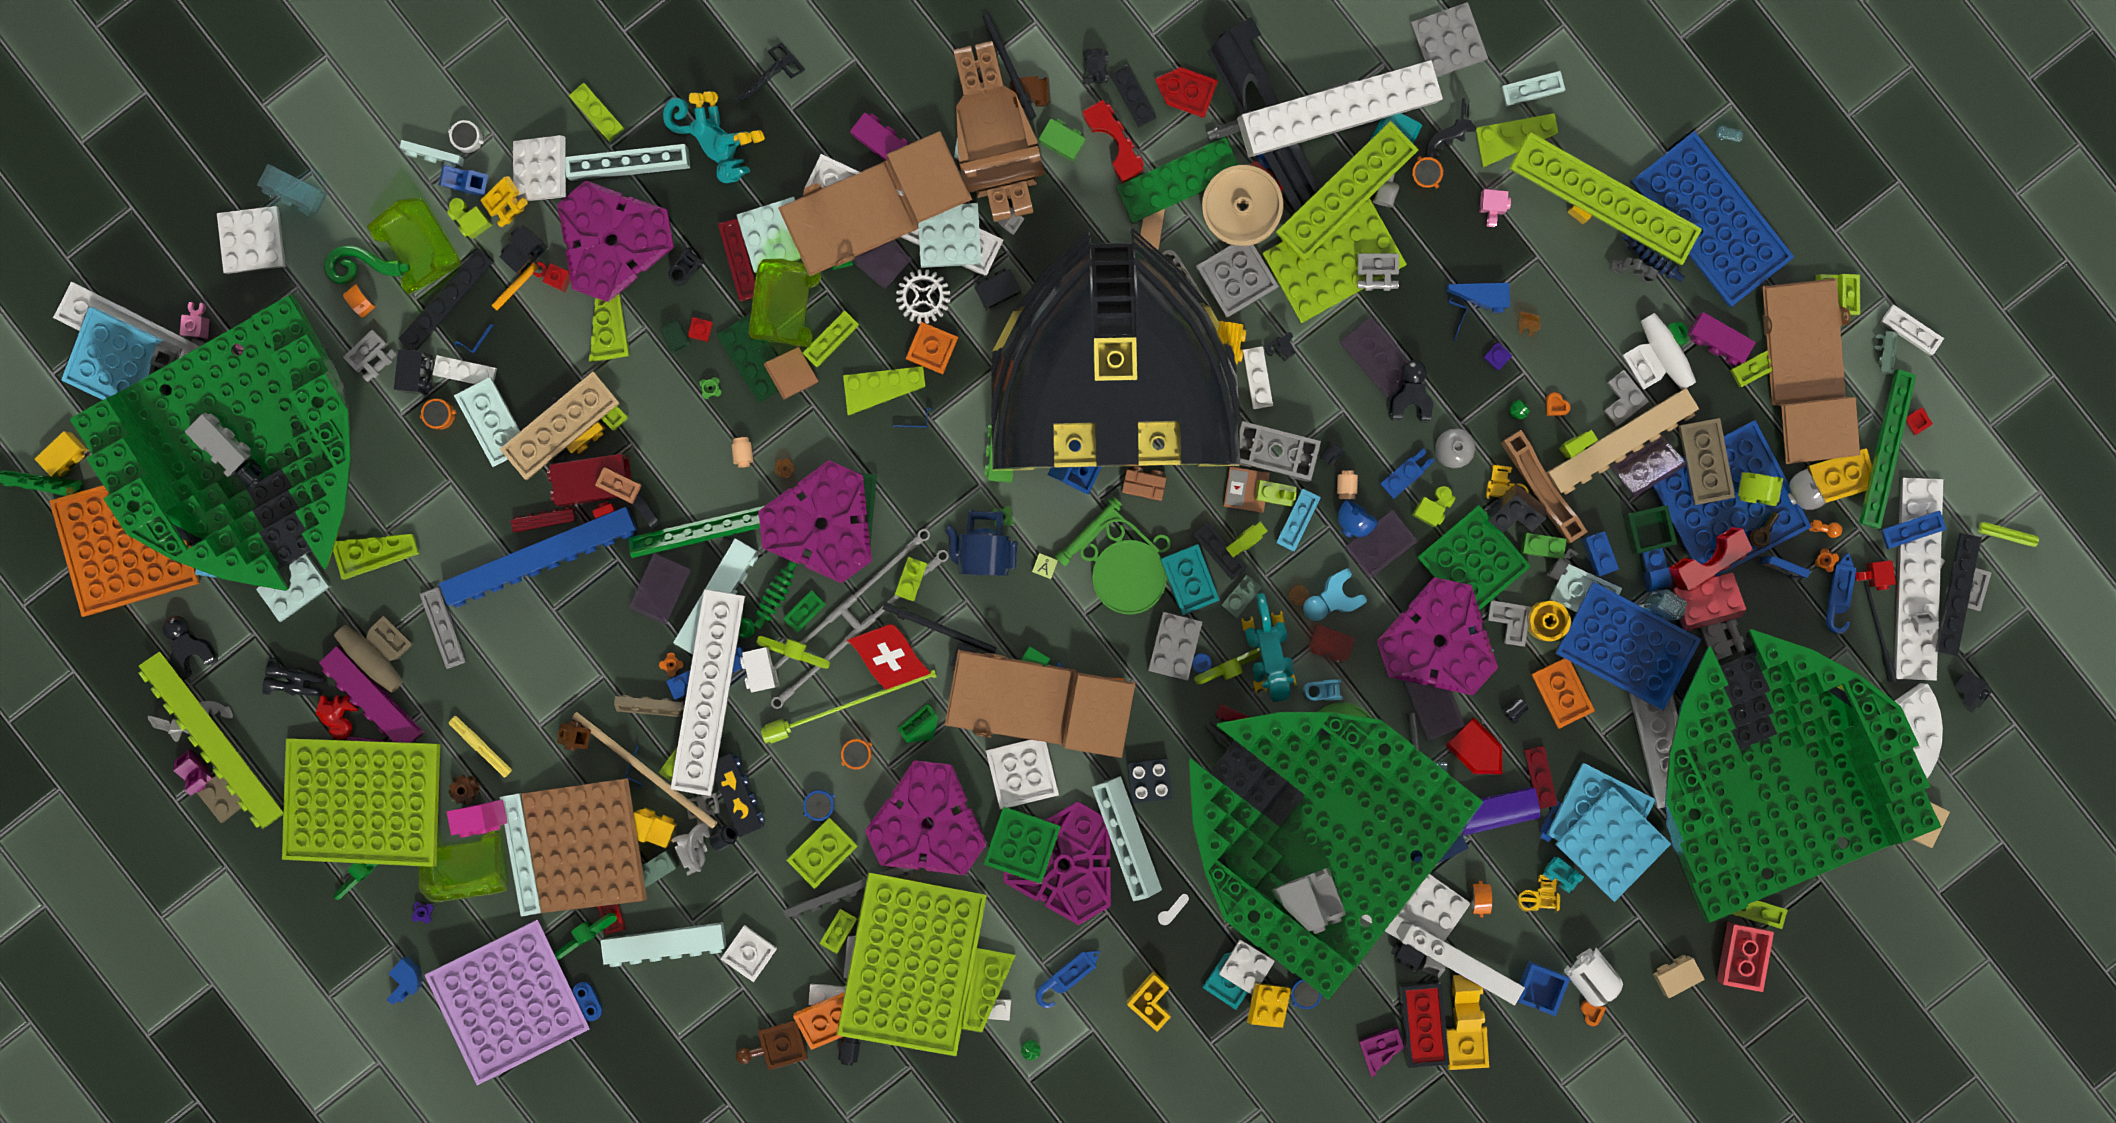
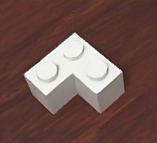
M769 647L742 653L743 657H740L741 666L747 672L745 684L747 689L751 690V693L780 686L776 667L772 665Z

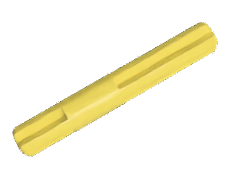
M454 716L449 721V725L503 777H507L511 773L512 769L457 716Z

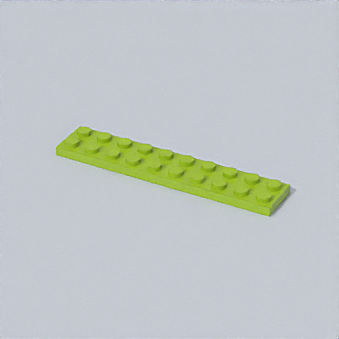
M1531 132L1527 133L1509 167L1513 172L1679 265L1684 264L1702 230Z

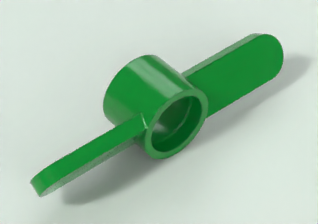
M354 863L347 870L352 877L334 893L333 897L336 900L341 899L354 885L366 878L378 864Z
M609 913L593 925L586 921L573 929L571 934L574 939L554 954L556 959H561L576 947L590 941L599 932L617 920L616 914Z

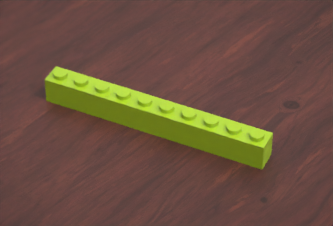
M161 652L140 664L139 669L141 671L138 672L144 682L149 681L153 686L151 691L157 699L161 697L164 700L165 704L163 707L170 715L174 713L178 719L175 722L182 731L187 730L190 734L188 739L194 747L199 746L203 751L200 755L205 762H211L215 767L213 769L215 775L227 782V785H225L226 789L231 795L236 794L240 799L237 803L244 812L246 810L250 812L252 817L249 819L255 827L260 826L264 829L283 815L282 810Z

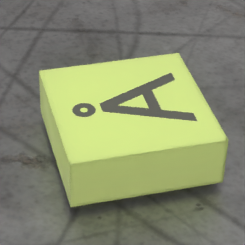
M1039 553L1032 572L1051 579L1058 560Z

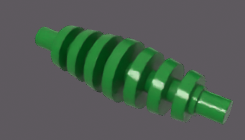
M789 561L786 568L779 570L782 575H775L774 578L778 582H770L769 585L773 586L774 590L770 588L765 589V592L770 594V597L762 596L766 604L760 602L759 607L762 608V611H756L758 618L754 626L761 629L765 621L772 619L769 613L775 615L777 612L773 609V606L781 607L777 599L785 601L786 597L782 596L781 592L788 594L789 590L784 588V586L788 585L791 587L792 582L788 581L789 577L794 579L793 570L797 563Z

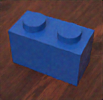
M1605 531L1581 539L1595 576H1602L1619 569Z

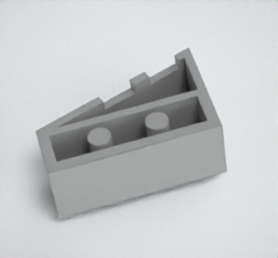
M203 413L185 433L201 450L207 451L212 456L211 460L215 464L219 462L226 469L224 474L229 477L252 456L249 452L251 449L245 443H239L234 438L235 434L230 429H224L219 425V420L213 414Z

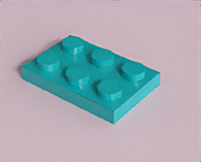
M1198 544L1160 558L1181 615L1219 601Z

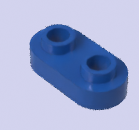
M580 982L575 985L572 993L584 1018L588 1021L598 1019L603 1012V1007L592 985L588 982ZM579 990H584L585 996H581ZM588 1008H593L594 1014H590Z

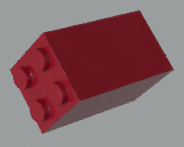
M624 454L549 465L550 470H547L548 480L552 482L553 490H550L551 500L555 502V505L562 507L619 498L595 486L604 467L632 480L629 456Z

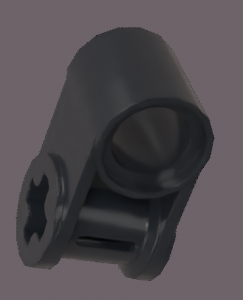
M690 247L686 248L668 272L669 279L676 286L685 285L694 273L701 268L705 260L696 256ZM676 272H683L681 280H674L673 277Z
M250 459L233 476L235 478L238 477L246 485V489L250 490L262 479L264 471L255 460Z

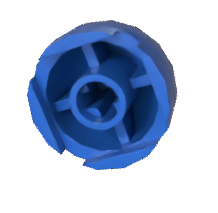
M1345 500L1337 515L1338 523L1342 527L1341 532L1348 537L1352 535L1364 537L1370 534L1378 525V521L1372 515L1368 516L1365 513V509L1350 500Z

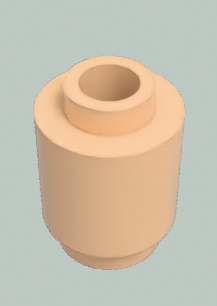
M749 438L733 439V444L731 445L733 464H738V468L749 467L750 463L754 462L752 445L749 442Z
M1342 471V474L1337 475V494H1339V499H1355L1358 475H1354V471Z

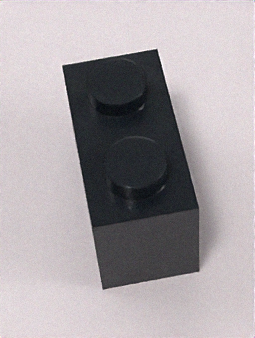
M1005 268L994 273L995 277L989 280L987 277L983 278L974 287L986 311L1021 293V289L1011 269L1007 271Z

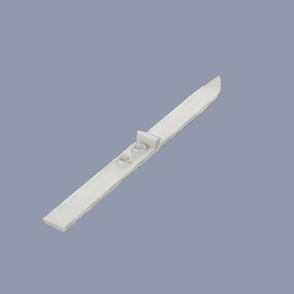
M1363 915L1361 917L1364 920L1372 923V919L1370 916ZM1399 915L1385 930V932L1401 940L1402 943L1410 945L1513 1005L1517 1003L1525 989L1520 984Z

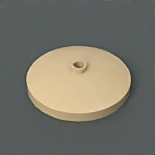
M1250 165L1232 166L1219 172L1208 184L1202 202L1203 216L1210 231L1221 241L1241 247L1255 245L1267 239L1280 223L1283 213L1281 190L1273 177L1260 168ZM1242 204L1247 206L1244 211H1241L1239 208Z

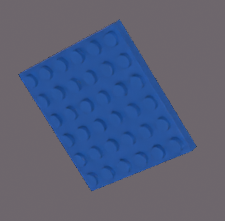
M1756 420L1724 436L1735 498L1693 505L1684 457L1647 476L1661 505H1668L1673 528L1689 558L1696 560L1699 564H1703L1711 559L1716 550V537L1732 527L1742 528L1749 540L1751 531L1761 528L1773 511L1780 515L1769 531L1770 541L1765 547L1756 548L1750 543L1753 550L1748 552L1745 558L1731 563V567L1717 572L1715 577L1811 528L1802 508L1797 503L1793 505L1788 497V494L1791 493L1789 483ZM1748 472L1783 478L1780 500L1777 502V506L1759 503L1758 499L1757 503L1739 500L1738 491L1741 473Z

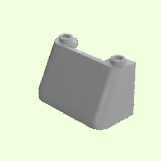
M1329 867L1290 881L1272 890L1274 898L1308 931L1313 930L1314 934L1326 930L1325 926L1328 925V921L1332 925L1342 921L1341 917L1346 915Z

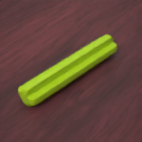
M1986 522L1979 524V533L2036 547L2039 542V537Z

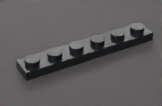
M477 249L398 339L410 350L417 351L494 262L480 249Z
M1959 533L1935 652L1958 656L1982 537Z

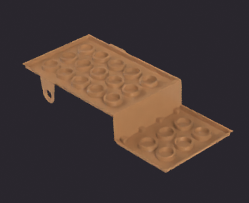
M940 131L886 154V161L861 171L857 175L854 174L824 188L819 183L810 185L805 188L804 197L778 207L809 276L836 265L837 267L855 259L854 257L917 230L920 222L972 200ZM896 189L901 191L903 196L898 195Z
M1837 278L1763 286L1765 315H1763L1764 333L1767 335L1768 358L1771 359L1769 368L1772 367L1770 372L1772 405L1782 406L1786 464L1860 455L1856 397H1848L1845 392L1840 326L1850 323L1851 317L1848 308L1839 306Z
M958 650L945 721L946 726L973 730L972 732L975 735L982 737H991L992 733L1060 744L1065 749L1122 758L1136 682L1078 673L1074 669L1050 665L1044 667L1042 666L1043 664L1009 659L1004 655L980 654Z

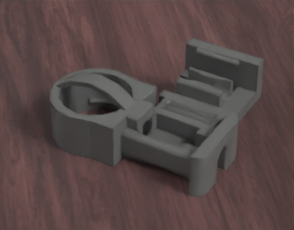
M1627 257L1626 262L1612 259L1609 268L1618 275H1621L1622 271L1634 270V275L1643 282L1648 283L1655 282L1658 274L1656 269L1642 263V260Z
M1570 548L1567 549L1564 553V559L1559 558L1554 562L1545 577L1554 582L1555 579L1558 580L1562 575H1566L1568 572L1566 568L1569 564L1567 558H1574L1578 553Z

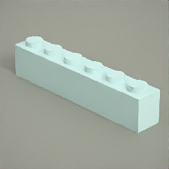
M685 144L565 157L566 177L570 181L690 168L689 149Z
M734 539L705 589L737 594L736 588L739 583L743 584L748 576L746 571L749 566L753 567L756 563L758 551L742 541ZM703 593L673 642L691 654L694 653Z
M1121 776L1093 786L1094 795L1133 901L1145 899L1160 892L1162 888Z
M724 922L606 937L600 940L603 964H609L610 967L621 966L622 962L627 961L630 964L642 963V959H650V962L662 960V957L669 956L670 959L681 958L682 954L688 953L690 956L702 955L703 951H710V954L722 952V949L727 946Z

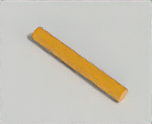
M532 262L492 306L498 311L525 283L533 271L535 272L539 267Z

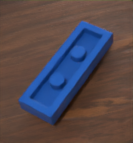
M1935 511L1881 529L1880 531L1886 549H1890L1947 529L1941 511Z

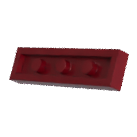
M738 219L719 223L718 227L739 301L742 302L760 297Z

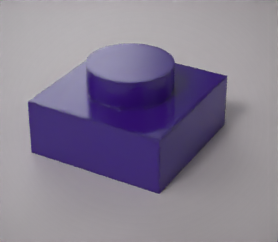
M1497 342L1483 358L1499 371L1512 355Z

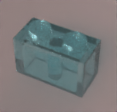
M1669 590L1652 591L1643 608L1667 621L1678 620L1685 614V607L1688 602Z

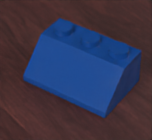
M1072 440L1069 443L1071 451L1077 452L1080 450L1081 444L1079 441ZM1102 466L1051 467L1048 476L1089 495Z

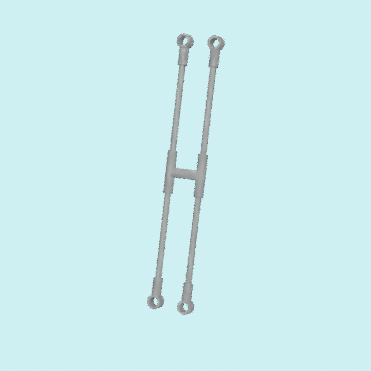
M926 529L920 530L918 536L855 594H851L800 643L806 644L829 622L832 623L841 614L854 630L824 658L825 660L829 661L842 648L850 644L847 641L848 639L862 634L885 611L883 606L861 624L847 608L909 551H913L923 541H927L930 538V532ZM926 531L928 537L922 539L920 536L921 532ZM940 550L937 553V556L927 564L923 577L929 571H933L940 563L948 560L949 554L947 551ZM945 552L947 555L946 559L941 560L939 554ZM895 595L887 603L893 604L900 597ZM782 657L773 667L778 669L790 657ZM813 667L792 687H789L779 697L773 698L771 701L772 707L780 709L784 702L795 693V690L821 667ZM776 699H779L781 701V705L779 707L774 705V701Z

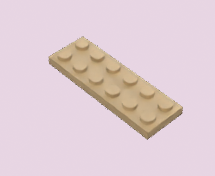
M592 372L501 447L500 450L522 477L528 480L568 445L620 404V402L595 372Z

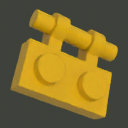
M509 176L500 180L480 200L491 217L498 214L500 219L497 221V224L500 227L510 224L514 220V216L521 214L525 209L524 207L528 204L524 198L517 201L515 197L520 192ZM507 205L511 208L509 211L505 209Z

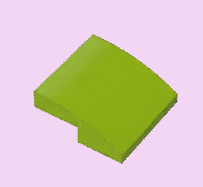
M1816 275V280L1837 278L1839 306L1848 308L1850 315H1860V275Z

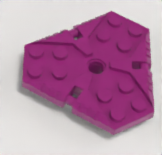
M584 181L557 204L563 241L567 244L565 252L572 289L609 303L638 278L637 274L642 270L646 272L674 248L667 209L633 197H624L622 193L588 181ZM620 204L625 205L624 211L618 210ZM612 235L617 236V242L614 245H609V237ZM580 241L581 247L575 248L574 242ZM634 260L637 264L631 269L627 264Z
M828 460L800 480L796 487L793 489L789 488L758 511L763 549L797 564L800 562L806 565L808 569L843 583L872 562L869 529L865 519L867 509L863 475ZM804 492L807 497L800 502L797 495ZM850 516H857L858 523L851 524ZM818 518L827 520V526L824 529L816 527L815 523ZM805 548L812 551L810 558L803 555Z
M1434 577L1407 606L1409 609L1406 613L1402 612L1376 641L1387 677L1422 685L1432 684L1436 688L1474 695L1496 671L1498 666L1487 632L1483 630L1481 624L1483 620L1472 586ZM1415 614L1420 617L1416 623L1411 620ZM1474 626L1476 633L1470 635L1468 628ZM1436 635H1441L1444 639L1441 646L1434 644V637ZM1431 669L1437 670L1436 677L1430 676Z
M915 760L892 791V797L885 801L865 830L879 864L883 866L917 870L926 868V871L966 875L986 847L987 841L972 808L968 809L965 803L968 799L953 765ZM899 800L904 803L902 807L897 805ZM958 805L961 813L956 815L953 807ZM926 817H930L933 820L932 828L925 824ZM921 853L927 854L926 860H921Z
M1077 801L1045 820L1061 827L1041 884L1004 871L1003 874L1005 884L1037 902L1038 900L1044 902L1047 908L1080 925L1111 906L1110 866H1108V859H1110V836L1102 815ZM1067 859L1070 862V866L1067 869H1061L1058 866L1059 860ZM1093 859H1100V866H1093ZM1046 887L1052 890L1050 896L1043 893Z

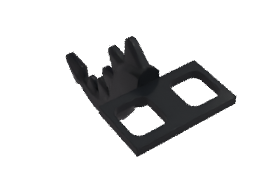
M780 43L768 50L769 55L776 62L765 71L751 89L735 97L734 102L737 104L757 93L774 75L780 73L782 69L792 79L804 72L805 68L783 43ZM781 48L786 56L780 59L773 51ZM794 63L800 71L793 74L786 66Z
M1462 98L1461 118L1456 119L1453 126L1442 129L1431 137L1426 148V157L1434 158L1439 156V153L1435 150L1436 148L1443 150V142L1451 146L1455 138L1464 142L1466 139L1465 132H1476V126L1472 123V120H1468L1469 100Z

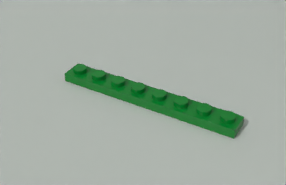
M1900 369L1894 371L1859 524L1874 529H1881L1917 376Z
M764 506L629 537L630 555L632 558L758 529L760 528L758 511Z

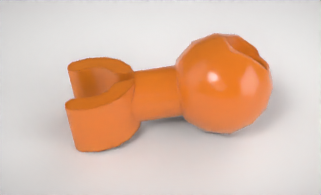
M1818 520L1810 522V531L1826 532L1831 538H1836L1842 533V527L1838 523L1827 525Z

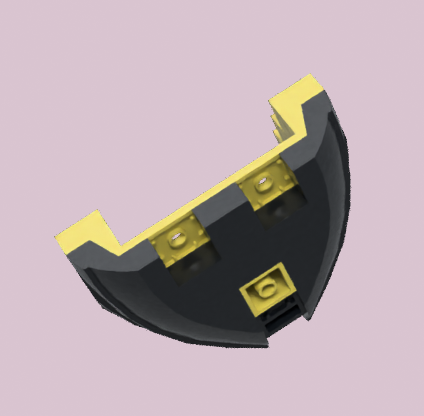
M1130 228V243L1091 244L1090 229H1087L1043 270L1011 314L992 351L991 416L993 471L1034 470V468L1196 464L1200 467L1240 465L1239 396L1233 346L1222 341L1218 333L1219 321L1211 307L1182 271L1133 228ZM1157 438L1164 441V448L1161 450L1154 449L1152 445L1153 440ZM1072 440L1080 442L1081 448L1079 451L1073 452L1069 449V443Z

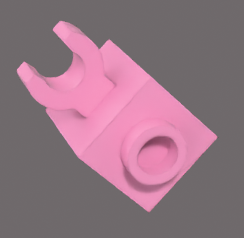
M1484 189L1481 192L1479 212L1488 213L1487 227H1495L1497 225V214L1503 215L1507 212V209H1510L1511 197H1508L1509 191Z
M189 302L188 310L190 316L181 315L180 335L189 338L208 339L210 319L201 317L206 310L205 304L200 303L199 309L195 311V303Z

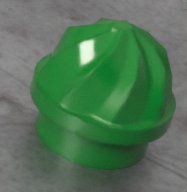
M1521 399L1517 402L1514 401L1509 409L1511 417L1518 420L1526 418L1527 414L1531 411Z
M1028 1040L1022 1044L1021 1054L1026 1060L1032 1061L1040 1056L1041 1047L1036 1041Z

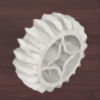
M918 270L917 277H915L913 272H910L912 279L909 280L905 276L903 279L907 284L899 283V287L903 291L897 290L896 292L902 296L896 299L897 303H904L899 306V309H907L903 315L906 317L911 313L910 321H914L915 317H918V324L922 322V318H925V323L929 324L928 317L931 316L934 322L937 321L935 314L942 317L943 313L940 309L947 311L948 307L943 304L950 303V299L945 298V296L950 295V291H943L948 287V284L944 283L941 285L944 279L939 277L936 280V272L930 277L929 270L925 271V275H922V271ZM928 281L932 284L926 288H920L915 283ZM911 288L916 294V297L912 301L913 303L909 306L907 302V294L909 289ZM936 288L940 291V299L937 306L931 300V295ZM918 291L920 293H928L926 296L930 303L924 300L920 301ZM921 305H927L932 309L924 313L915 311Z

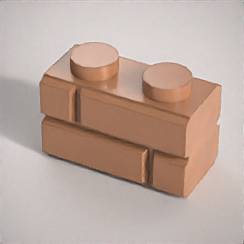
M1137 466L1127 469L1122 493L1162 501L1167 478L1163 476V472L1151 470V473L1143 472L1144 468Z

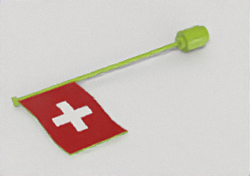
M893 624L848 639L847 641L858 651L871 674L885 690L789 724L788 721L784 722L783 718L765 724L763 728H760L765 744L769 742L771 744L788 738V733L792 732V727L930 677L936 678L935 670L930 672L922 664L904 635Z

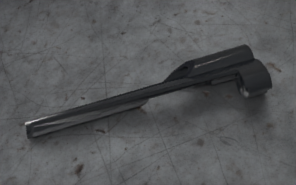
M1252 17L1219 36L1220 39L1207 51L1242 115L1250 112L1245 99L1246 86L1249 81L1255 83L1267 107L1280 104L1251 44V40L1262 35ZM1298 143L1263 153L1295 212L1319 191Z

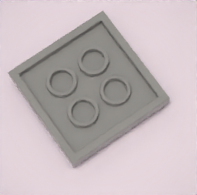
M1468 2L1410 23L1423 61L1432 60L1437 78L1488 59Z
M1230 245L1196 266L1226 318L1279 287L1254 245L1242 247Z

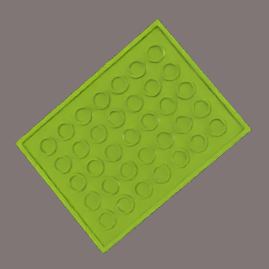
M286 738L282 860L437 866L440 744Z
M868 873L836 1035L956 1056L987 895Z

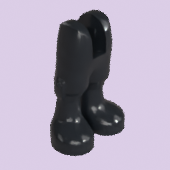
M271 657L268 661L265 675L285 677L290 679V681L285 682L272 677H265L262 691L265 695H271L274 691H285L292 696H321L322 690L309 687L310 681L324 683L325 677L314 672L302 670L299 667H283L280 665L279 659Z

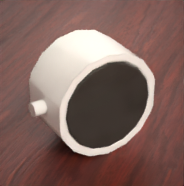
M458 121L448 131L453 146L463 153L475 152L484 143L481 130L470 121Z

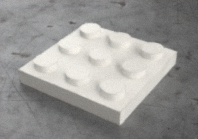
M559 135L513 141V183L520 192L515 197L517 201L521 198L527 201L566 197L565 136Z
M273 206L217 213L223 273L229 274L286 267L279 207Z
M1026 740L986 750L1000 809H1003V806L1009 808L1059 795L1046 742Z
M1429 874L1420 885L1421 887L1400 912L1399 916L1445 941L1471 903Z

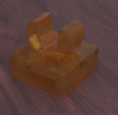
M1521 311L1518 318L1519 334H1522L1523 330L1527 328L1530 329L1529 336L1532 337L1535 331L1539 332L1541 318L1540 316Z

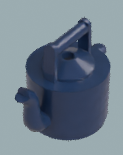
M969 510L966 535L959 534L958 537L957 532L950 524L947 530H945V533L950 538L949 556L951 561L958 565L959 574L1008 576L1010 569H1016L1018 542L1011 541V536H1003V512L1001 510L997 512ZM974 520H996V531L991 528L974 530Z

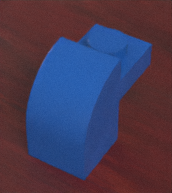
M443 165L438 185L462 193L484 195L488 175Z
M1663 548L1641 553L1646 572H1643L1647 592L1671 587V573L1668 569L1669 567H1667Z
M408 956L402 958L388 973L400 985L386 1000L392 1005L397 1002L402 1003L409 995L407 992L414 995L421 988V970Z

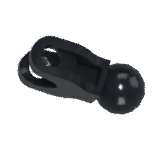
M1410 360L1403 365L1401 370L1404 381L1400 382L1399 389L1389 398L1388 416L1391 421H1399L1403 417L1405 408L1408 405L1414 404L1418 420L1428 423L1432 416L1433 401L1425 391L1426 384L1422 383L1426 378L1427 370L1421 361Z
M174 615L165 620L162 628L163 633L168 639L172 640L170 642L172 647L170 665L182 680H186L192 675L189 659L193 654L199 656L207 665H214L218 662V656L212 644L205 639L196 637L193 631L189 632L188 622L183 617Z

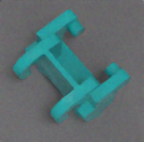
M1554 857L1547 864L1543 873L1547 879L1551 881L1556 879L1560 882L1559 887L1567 893H1570L1584 878V876L1578 874L1577 870L1558 857Z

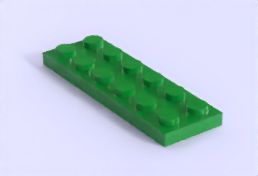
M1224 137L1116 186V189L1132 224L1204 192L1210 181L1219 172L1229 167L1237 166L1238 162L1227 138Z

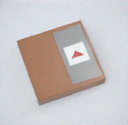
M1230 467L1223 507L1263 513L1265 502L1254 500L1257 480L1269 481L1270 473Z

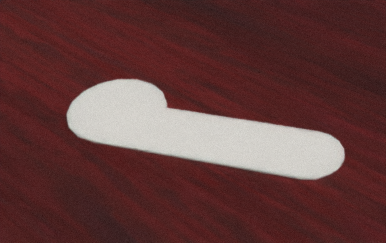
M1182 894L1168 912H1161L1158 915L1159 923L1168 925L1188 902V895Z

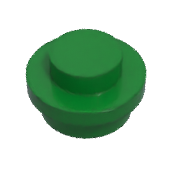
M742 618L739 636L749 638L754 634V623L749 618Z

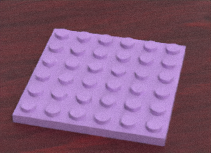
M538 920L425 974L476 1085L590 1029Z

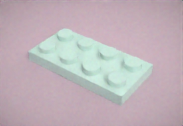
M489 377L454 395L492 467H495L508 460L500 448L521 431L493 379Z

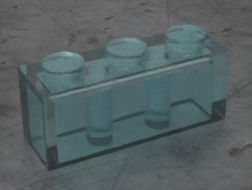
M267 164L257 186L263 188L262 193L272 198L275 194L281 197L280 202L290 207L293 203L299 206L298 211L309 215V213L317 215L327 196L323 191L270 164Z

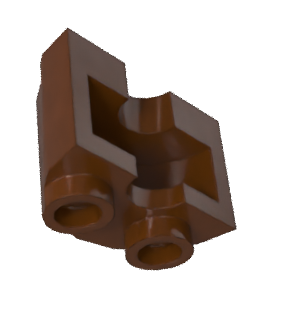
M1039 76L1019 78L1026 94H1029L1032 103H1035L1036 107L1047 106V103H1051L1048 77L1039 79ZM1010 81V90L1015 92L1019 98L1012 81ZM1013 97L1015 107L1018 108L1016 97Z

